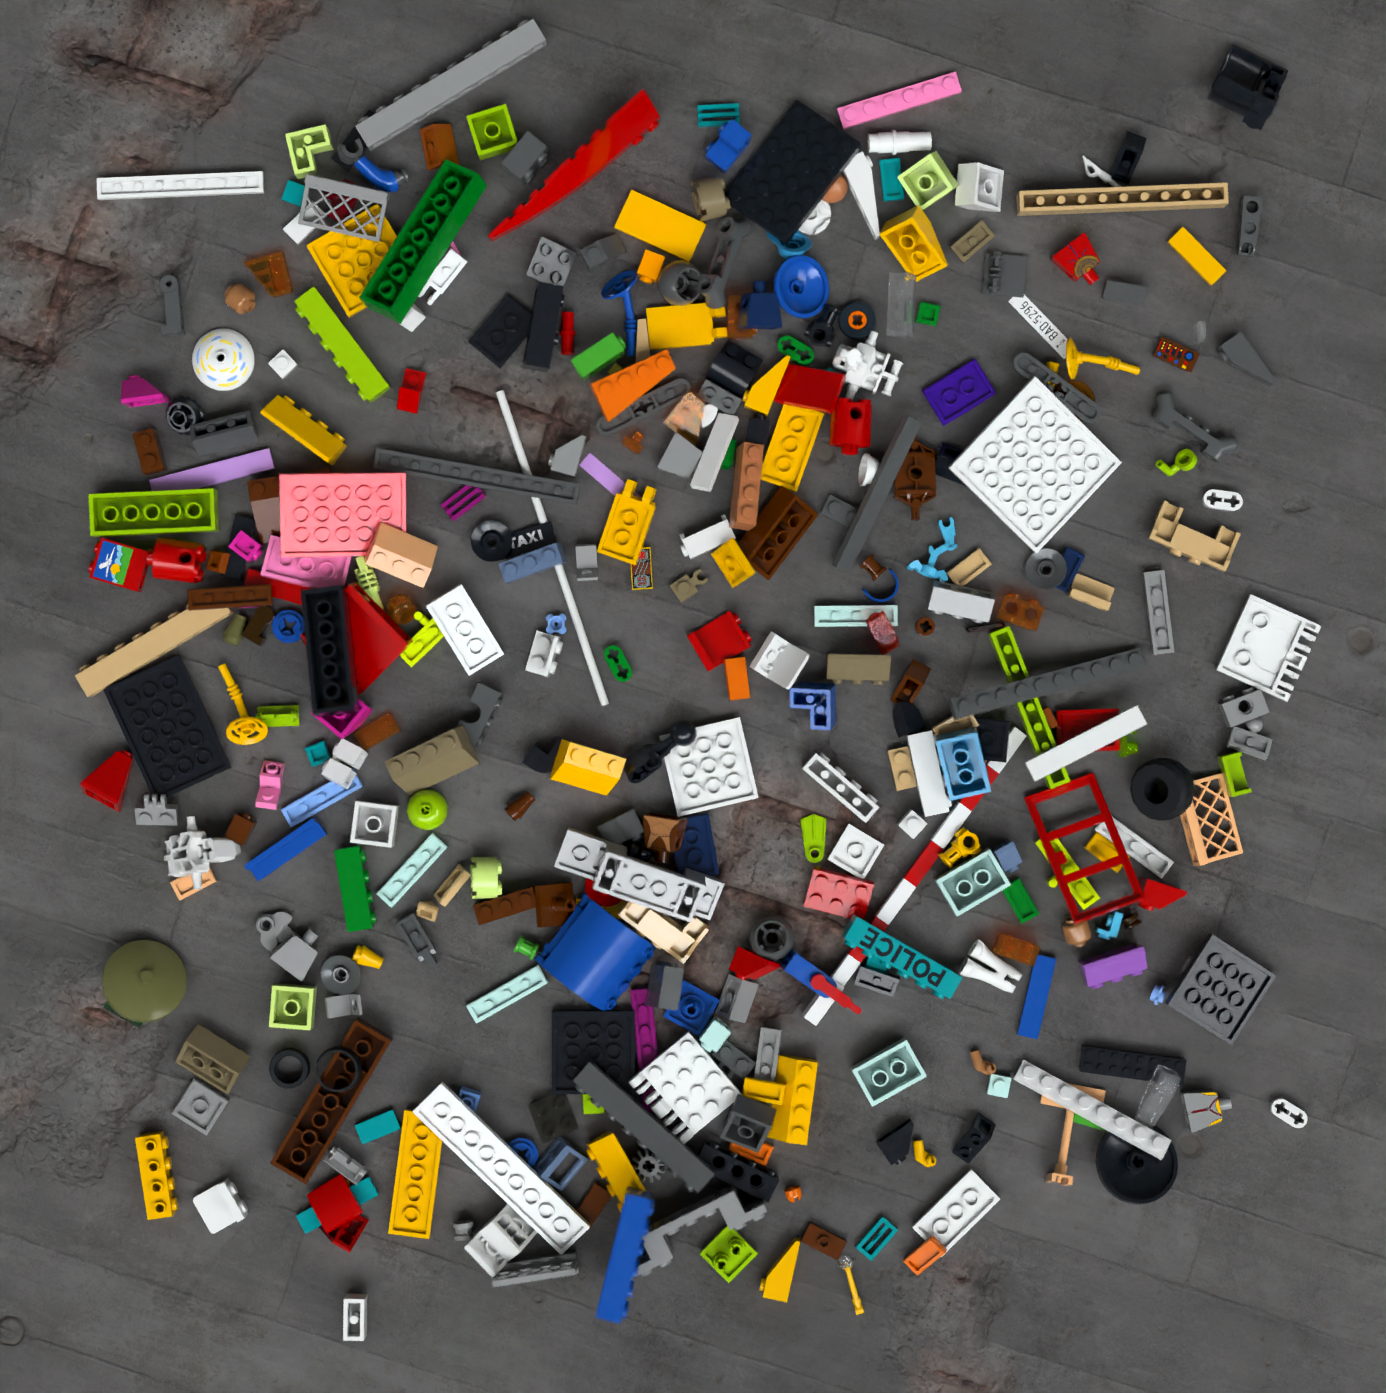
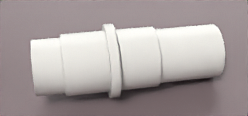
M892 130L891 132L868 134V152L892 153V155H896L899 152L931 150V132H896V130Z

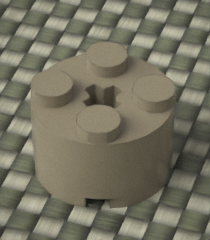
M713 175L691 181L690 187L694 186L695 192L691 193L697 215H702L699 220L703 222L726 216L727 210L730 209V201L728 197L724 196L723 189H725L723 177Z

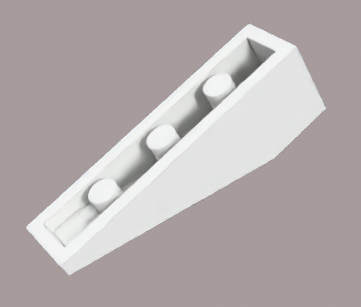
M862 151L855 155L842 173L846 177L849 188L874 240L879 239L880 232L871 170L873 164L868 155L865 156Z

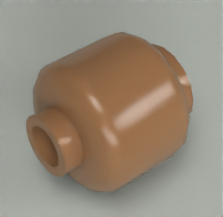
M238 283L232 284L227 288L224 294L225 303L236 313L244 314L251 312L255 308L256 295L247 286Z
M1070 916L1065 919V923L1062 925L1065 941L1075 947L1086 945V941L1092 936L1088 921L1074 925Z

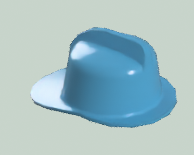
M766 231L768 238L777 245L778 252L784 259L804 255L805 251L811 248L812 242L810 238L800 231L796 232L787 245Z

